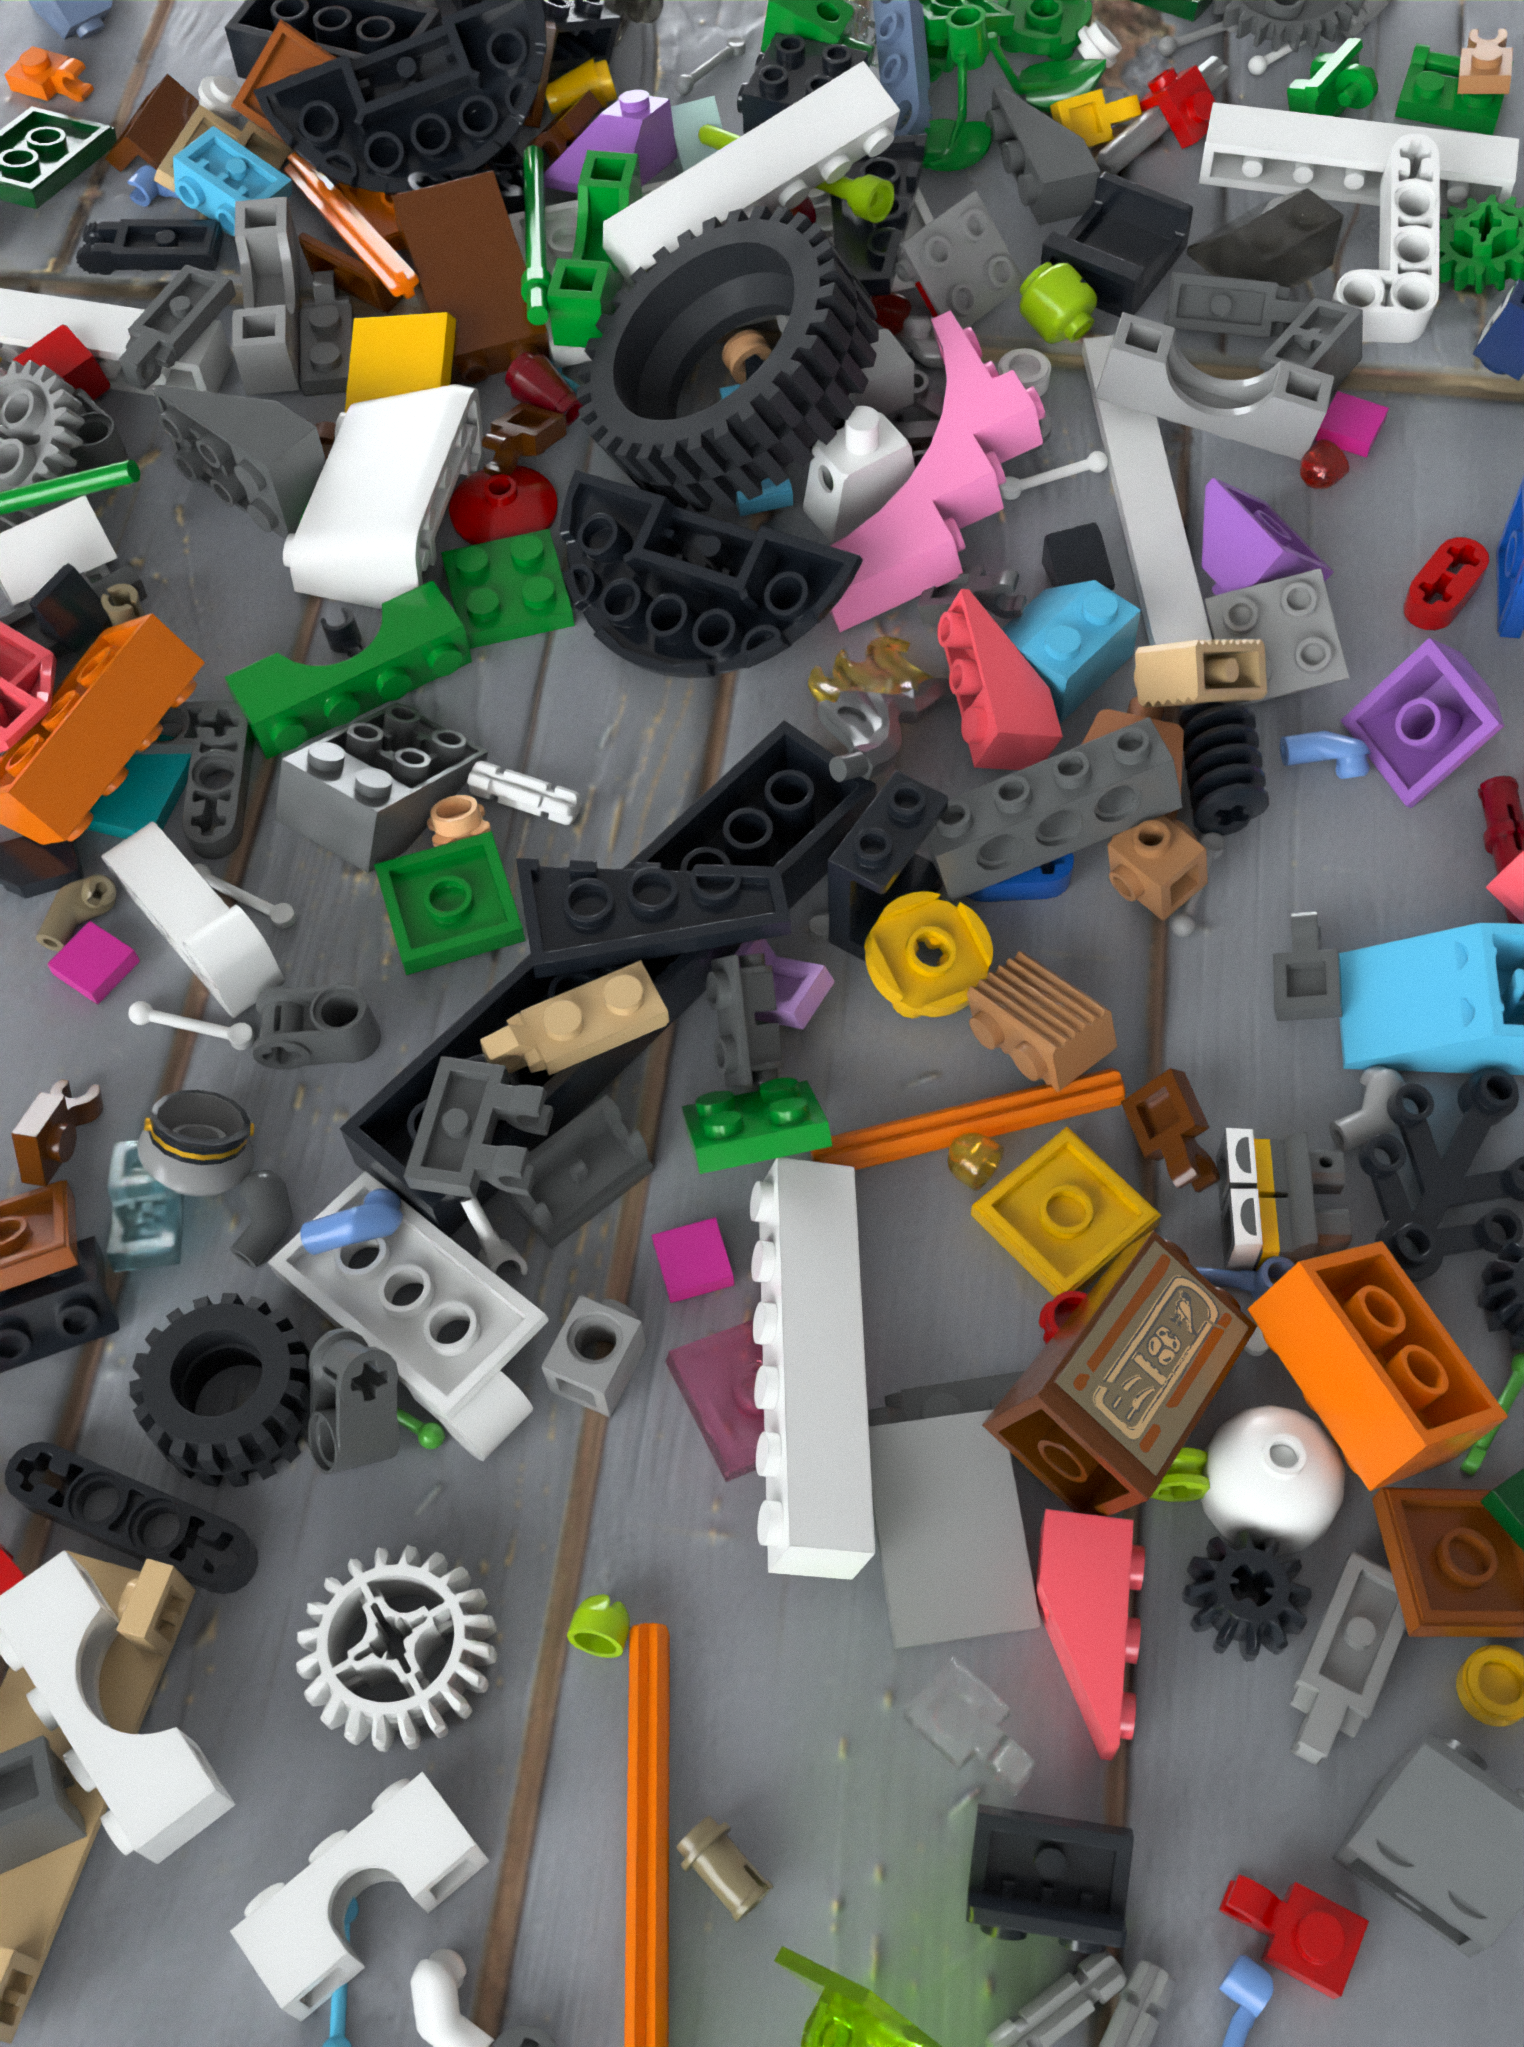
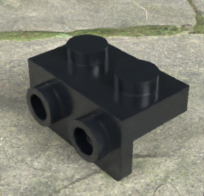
M95 1235L77 1241L78 1265L0 1292V1373L113 1334L119 1330V1317L106 1290L104 1255Z
M978 1804L966 1898V1921L979 1924L980 1930L983 1933L1002 1940H1023L1027 1937V1933L1057 1937L1059 1938V1944L1063 1947L1086 1954L1103 1953L1106 1946L1124 1948L1127 1936L1125 1911L1134 1843L1132 1828Z

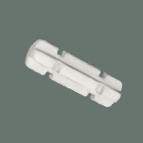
M485 761L476 762L469 773L467 783L469 784V791L473 795L488 800L498 796L497 803L540 817L544 816L546 812L549 813V820L564 825H572L580 812L582 803L580 802V794L577 791L557 786L555 790H552V783L506 769L503 774L500 773V766Z

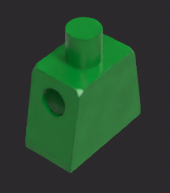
M768 0L761 51L763 52L768 48L776 32L786 35L794 34L805 39L828 44H842L848 48L868 52V67H870L875 46L850 37L855 10L852 5L843 0Z

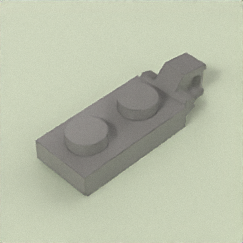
M1354 1551L1350 1553L1344 1563L1293 1685V1688L1296 1690L1290 1705L1306 1714L1300 1724L1290 1752L1316 1766L1320 1765L1323 1757L1325 1759L1328 1757L1338 1730L1354 1738L1361 1723H1364L1370 1717L1406 1628L1391 1570Z

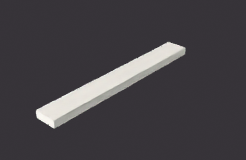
M1114 335L1083 338L1082 356L1104 451L1108 458V468L1149 645L1192 640H1212L1157 417L1095 398Z

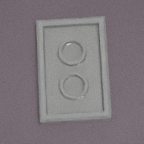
M994 1409L869 1427L873 1517L894 1650L1033 1630L1041 1627L1010 1451L982 1426Z

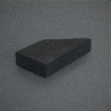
M22 836L0 843V884L7 891L25 899L58 890L72 882L84 879L76 839L71 842L66 840L41 845Z

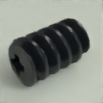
M1220 702L1195 704L1183 710L1178 719L1179 725L1184 730L1185 769L1188 771L1187 782L1188 789L1190 790L1194 826L1204 834L1213 832L1221 836L1229 835L1246 827L1251 819L1264 813L1269 806V795L1264 790L1266 777L1265 773L1261 770L1263 766L1262 754L1257 750L1259 747V736L1254 730L1256 728L1255 714L1249 708L1239 705H1225Z

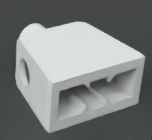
M856 406L848 420H845V427L836 431L837 434L828 445L818 440L812 448V454L815 458L810 461L803 511L832 544L848 536L880 511L909 480L915 470L912 449L908 440L883 413H879L868 406Z

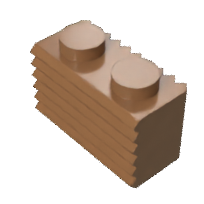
M1018 951L1015 959L1008 958L1005 966L999 965L996 973L989 972L986 980L980 979L977 986H970L967 992L972 1014L969 1024L979 1042L990 1050L1000 1047L1004 1054L1009 1053L1023 1075L1032 1081L1043 1078L1046 1084L1052 1085L1056 1092L1062 1090L1118 1047L1111 1011L1025 952Z

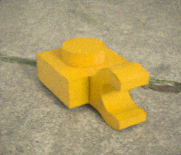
M1102 89L1064 99L1050 105L1053 120L1082 137L1088 148L1113 140L1111 126L1130 121L1131 118L1142 115L1137 94L1105 104Z

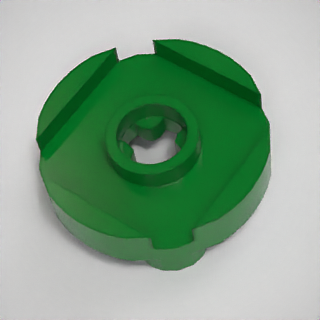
M998 0L997 3L1015 15L1012 35L1000 36L1001 48L1010 53L1024 52L1033 55H1047L1055 61L1067 60L1073 56L1074 47L1082 42L1078 36V31L1083 26H1091L1092 3L1090 0H1087V2L1084 0Z

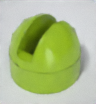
M606 1594L589 1596L582 1601L573 1615L567 1633L569 1642L578 1649L599 1657L615 1658L622 1655L630 1629V1617L625 1605L621 1601H616L610 1606V1597Z

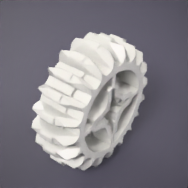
M409 1545L402 1552L399 1563L394 1564L388 1550L378 1547L374 1556L375 1568L366 1571L358 1559H350L347 1566L353 1579L342 1586L333 1577L325 1578L324 1587L332 1597L328 1605L321 1602L307 1603L306 1612L311 1619L319 1624V1627L307 1628L297 1632V1642L300 1646L313 1653L296 1662V1668L303 1679L314 1680L305 1690L304 1696L313 1707L325 1705L320 1719L329 1729L333 1730L346 1723L344 1736L354 1745H359L372 1730L373 1745L378 1751L383 1752L389 1750L393 1744L396 1730H400L404 1744L408 1749L412 1750L420 1746L421 1735L419 1727L428 1724L438 1738L446 1737L448 1726L441 1716L450 1708L463 1719L470 1717L472 1708L462 1694L465 1689L476 1693L487 1691L489 1686L488 1680L474 1667L488 1666L496 1662L497 1652L494 1647L481 1641L493 1635L497 1631V1627L492 1616L480 1614L488 1604V1600L480 1588L467 1590L471 1577L465 1568L458 1567L447 1573L448 1562L445 1556L438 1552H434L422 1565L417 1548ZM401 1595H417L432 1599L440 1605L430 1611L423 1606L409 1613H399L389 1607L386 1599ZM365 1613L367 1619L366 1633L356 1646L347 1651L349 1658L342 1662L343 1649L348 1634L356 1621ZM386 1622L389 1623L397 1636L402 1635L404 1638L403 1643L407 1651L404 1656L411 1667L410 1673L406 1672L398 1659L393 1660L390 1656L391 1647L388 1642L391 1639L384 1628ZM454 1631L453 1646L449 1659L440 1675L430 1683L426 1672L427 1662L434 1651L446 1644L444 1636ZM384 1681H396L405 1687L410 1697L396 1702H375L361 1698L351 1691L365 1683L372 1688Z

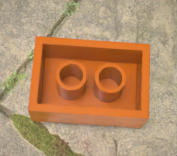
M1383 1241L1299 1261L1247 1309L1261 1329L1267 1345L1284 1363L1302 1390L1306 1403L1318 1414L1343 1451L1347 1464L1359 1475L1369 1491L1453 1461L1508 1418L1505 1411Z

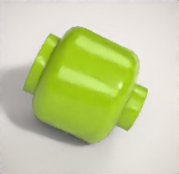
M1046 262L1036 268L1020 287L1019 293L1022 297L1019 304V312L1048 344L1058 343L1066 338L1071 343H1074L1081 339L1093 326L1095 320L1091 315L1097 304V295L1070 264L1058 263L1052 265L1050 262Z

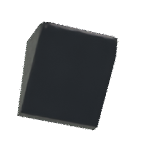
M1096 522L1053 532L1045 536L1042 565L1053 587L1096 580L1108 589L1114 590L1113 574L1103 537Z
M69 563L64 565L29 602L43 633L74 653L80 651L110 619L101 604L99 596L76 568Z

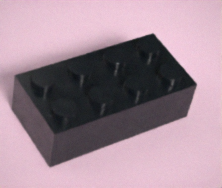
M245 0L226 24L225 31L239 78L247 79L280 19L334 57L338 58L347 54L350 60L443 25L440 9L403 0Z

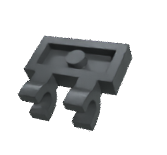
M441 1056L403 1176L409 1188L475 1199L480 1180L488 1181L496 1188L506 1192L530 1196L537 1171L535 1166L527 1165L530 1155L528 1149L508 1145L493 1146L491 1143L498 1120L506 1121L513 1127L525 1132L547 1136L554 1111L552 1106L544 1104L547 1095L545 1087L509 1085L510 1076L504 1065Z

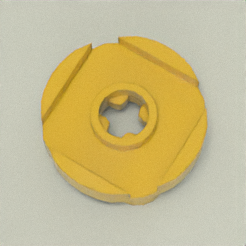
M919 891L895 899L885 907L865 940V960L870 978L878 991L888 1001L892 1002L893 1008L903 1017L912 1019L922 1015L941 1017L962 1010L969 1005L967 992L970 986L976 987L980 979L986 980L988 969L992 964L993 945L991 937L980 917L961 902L956 907L948 901L939 900L938 898L941 894ZM924 942L929 949L939 948L942 951L943 956L937 961L936 967L928 966L917 958L916 954L919 951L917 943Z

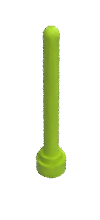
M710 124L703 125L698 132L700 142L716 150L722 149L741 137ZM872 174L857 177L856 179L843 176L834 183L828 184L824 181L815 187L847 200L848 206L852 208L853 213L857 217L873 223H879L886 218L894 201L892 183Z

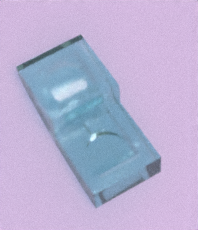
M139 1140L114 1143L107 1185V1190L114 1206L107 1248V1257L113 1272L180 1264L184 1195L178 1194L164 1186L145 1170L138 1155L137 1144Z

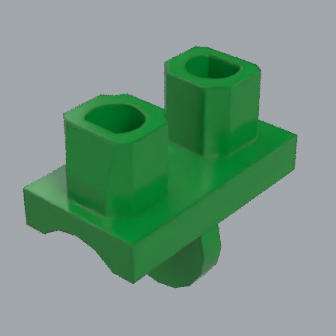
M1348 38L1335 53L1320 52L1312 61L1310 68L1311 79H1295L1287 88L1289 111L1339 117L1347 107L1362 109L1368 106L1378 93V82L1375 72L1371 67L1359 64V53L1363 48L1362 39Z

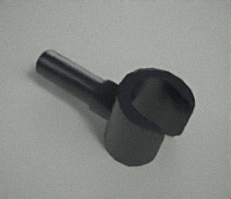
M343 607L341 611L345 623L342 625L330 626L324 617L321 618L320 622L330 649L337 653H347L352 658L363 651L360 644L362 637L352 610Z

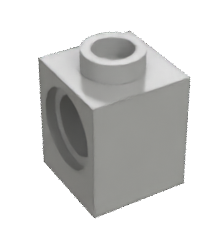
M579 1295L541 1366L549 1391L607 1417H611L647 1348L642 1321L638 1320L637 1314L632 1309L616 1300L604 1298L598 1303ZM605 1341L615 1346L608 1356L599 1360H590L581 1356L583 1351L595 1342Z

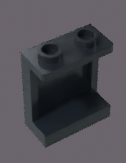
M1103 172L1097 179L1093 204L1068 235L1063 236L1052 231L1043 242L1041 265L1046 262H1050L1052 265L1058 263L1070 264L1096 293L1097 304L1095 308L1119 318L1122 312L1135 315L1187 248L1193 207L1186 202L1111 173Z
M895 770L828 859L829 943L866 962L865 940L888 904L903 895L913 892L929 891L938 893L943 884L933 862L915 852L948 809L947 795Z

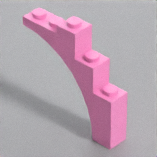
M951 310L931 319L940 357L946 369L947 382L943 413L930 447L909 480L880 511L848 536L830 545V547L860 555L863 559L852 583L839 602L830 611L840 633L922 595V592L933 586L938 588L957 579L959 574L963 573L958 552L966 549L960 529L1004 509L999 485L1006 483V478L1001 463L1043 444L1039 420L1045 418L1046 415L1036 389L1033 386L1025 389L1014 370L999 376L992 361L983 364L980 359L982 358L981 347L971 327L962 329Z

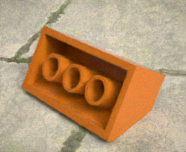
M153 613L104 629L53 692L51 710L0 757V824L41 845L66 840L71 842L78 838L91 824L94 815L89 810L100 796L110 795L126 779L129 770L125 767V764L136 750L142 752L147 749L161 734L163 726L159 721L170 707L173 709L177 708L193 693L197 686L193 677L205 662Z

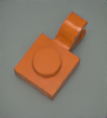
M31 46L22 53L19 60L4 74L11 91L49 101L56 93H59L74 101L82 102L94 90L93 85L84 83L77 78L86 69L83 62Z

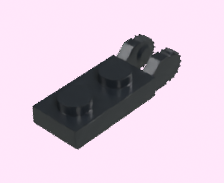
M120 219V221H101L100 223L95 221L94 223L90 222L84 228L82 237L86 244H83V247H79L76 263L79 264V268H82L83 271H87L89 274L94 273L95 275L96 273L111 275L115 269L142 271L181 270L185 265L204 271H216L224 234L221 224L217 220Z

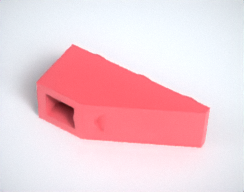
M961 589L948 611L941 615L937 636L939 644L945 650L950 670L949 685L952 693L957 698L962 718L961 733L963 740L968 743L974 768L1021 770L1046 760L1063 738L1050 688L969 589Z
M1045 1509L1039 1535L1035 1584L1038 1611L1099 1757L1102 1760L1112 1761L1120 1746V1739L1132 1740L1134 1734L1136 1693L1123 1692L1125 1663L1137 1664L1139 1655L1141 1621L1140 1618L1128 1617L1129 1590L1141 1591L1145 1547L1132 1545L1134 1520Z

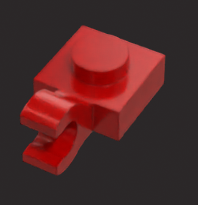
M1240 1874L1237 1876L1236 1881H1229L1218 1908L1220 1912L1233 1920L1269 1937L1260 1960L1332 1999L1342 1996L1369 1920L1297 1882L1289 1885L1282 1901L1263 1885Z

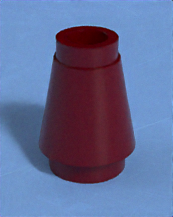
M526 351L512 362L505 376V384L510 388L513 399L566 415V426L576 421L580 416L578 409L582 408L583 405L577 400L576 392L545 355H536L532 351Z

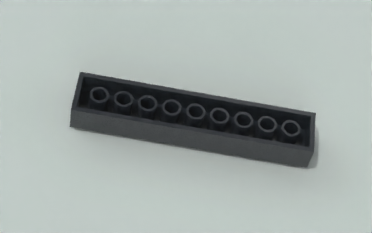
M783 720L622 869H634L635 862L661 863V869L674 871H692L696 864L779 867L788 909L790 910L828 873V859L876 797L877 784L862 777L841 782L834 780L830 774L829 764L831 759L837 756ZM742 943L641 960L668 1010L669 1023L662 1028L552 1075H548L546 1069L531 1073L528 1066L510 1073L509 1085L545 1087L547 1095L544 1104L552 1106L554 1111L547 1136L525 1132L513 1127L506 1121L498 1120L491 1145L524 1147L531 1152L568 1124L706 991L707 976L709 972H712L711 960L734 955ZM530 953L339 1128L354 1163L386 1188L395 1192L401 1200L450 1238L469 1219L460 1203L465 1197L411 1189L403 1177L441 1056L487 1063L480 1039L507 1026L509 1018L517 1013H521L520 1011L638 961L536 979ZM480 1180L476 1193L480 1205L483 1206L499 1188H496L488 1181Z

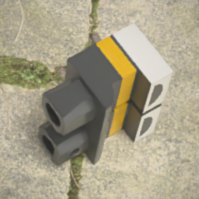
M1225 1129L1216 1156L1217 1169L1220 1175V1180L1218 1181L1220 1211H1223L1221 1214V1229L1225 1270L1257 1271L1268 1258L1273 1256H1283L1296 1264L1299 1261L1312 1258L1313 1255L1322 1256L1348 1249L1352 1241L1351 1217L1348 1209H1315L1314 1194H1341L1345 1185L1346 1175L1343 1151L1309 1148L1307 1132L1293 1133L1286 1136L1284 1140L1255 1139L1253 1129Z

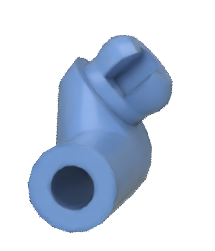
M1326 730L1284 736L1280 739V756L1284 766L1336 759V775L1340 779L1366 776L1370 770L1366 754L1371 753L1363 740Z
M384 1188L375 1189L365 1196L364 1205L304 1223L300 1231L302 1244L308 1253L316 1255L347 1245L390 1236L396 1231L403 1220V1214L400 1211L401 1199L392 1190Z

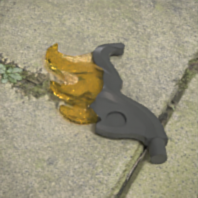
M878 637L869 643L865 652L866 661L860 663L849 660L847 651L842 649L837 654L833 663L832 674L834 679L825 677L820 666L815 665L808 678V688L812 696L819 702L817 709L818 717L824 727L841 741L849 751V754L831 759L829 770L834 780L841 782L856 777L870 780L885 772L895 762L902 743L899 723L914 725L938 704L943 702L958 703L956 695L950 689L948 679L935 678L903 658L900 652H907L910 642L896 637Z

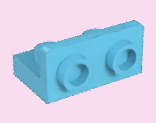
M212 126L173 157L176 195L188 207L198 210L211 220L220 222L222 230L231 236H235V201L277 197L289 198L292 195V179L215 126Z

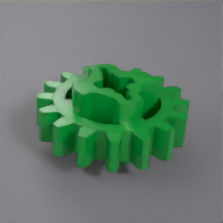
M1490 194L1486 202H1480V204L1474 198H1468L1467 208L1463 210L1454 206L1447 208V219L1440 218L1439 283L1442 284L1454 279L1455 291L1459 292L1467 284L1474 285L1476 294H1482L1485 286L1491 284L1498 291L1505 290V280L1509 278L1517 281L1518 278L1524 281V206L1519 209L1516 208L1517 197L1511 196L1502 204L1497 202L1495 194Z

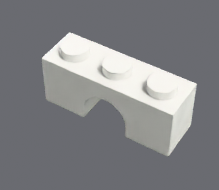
M423 1771L411 1781L408 1778L401 1779L386 1788L373 1802L371 1807L372 1814L349 1833L347 1830H341L322 1841L310 1854L308 1859L310 1865L286 1885L284 1883H276L259 1893L244 1911L246 1918L230 1930L279 2007L301 2022L328 2000L339 1987L348 1983L365 1968L347 1940L344 1929L345 1915L353 1897L356 1898L364 1889L373 1884L385 1881L397 1882L404 1885L411 1897L427 1913H430L489 1862V1859Z

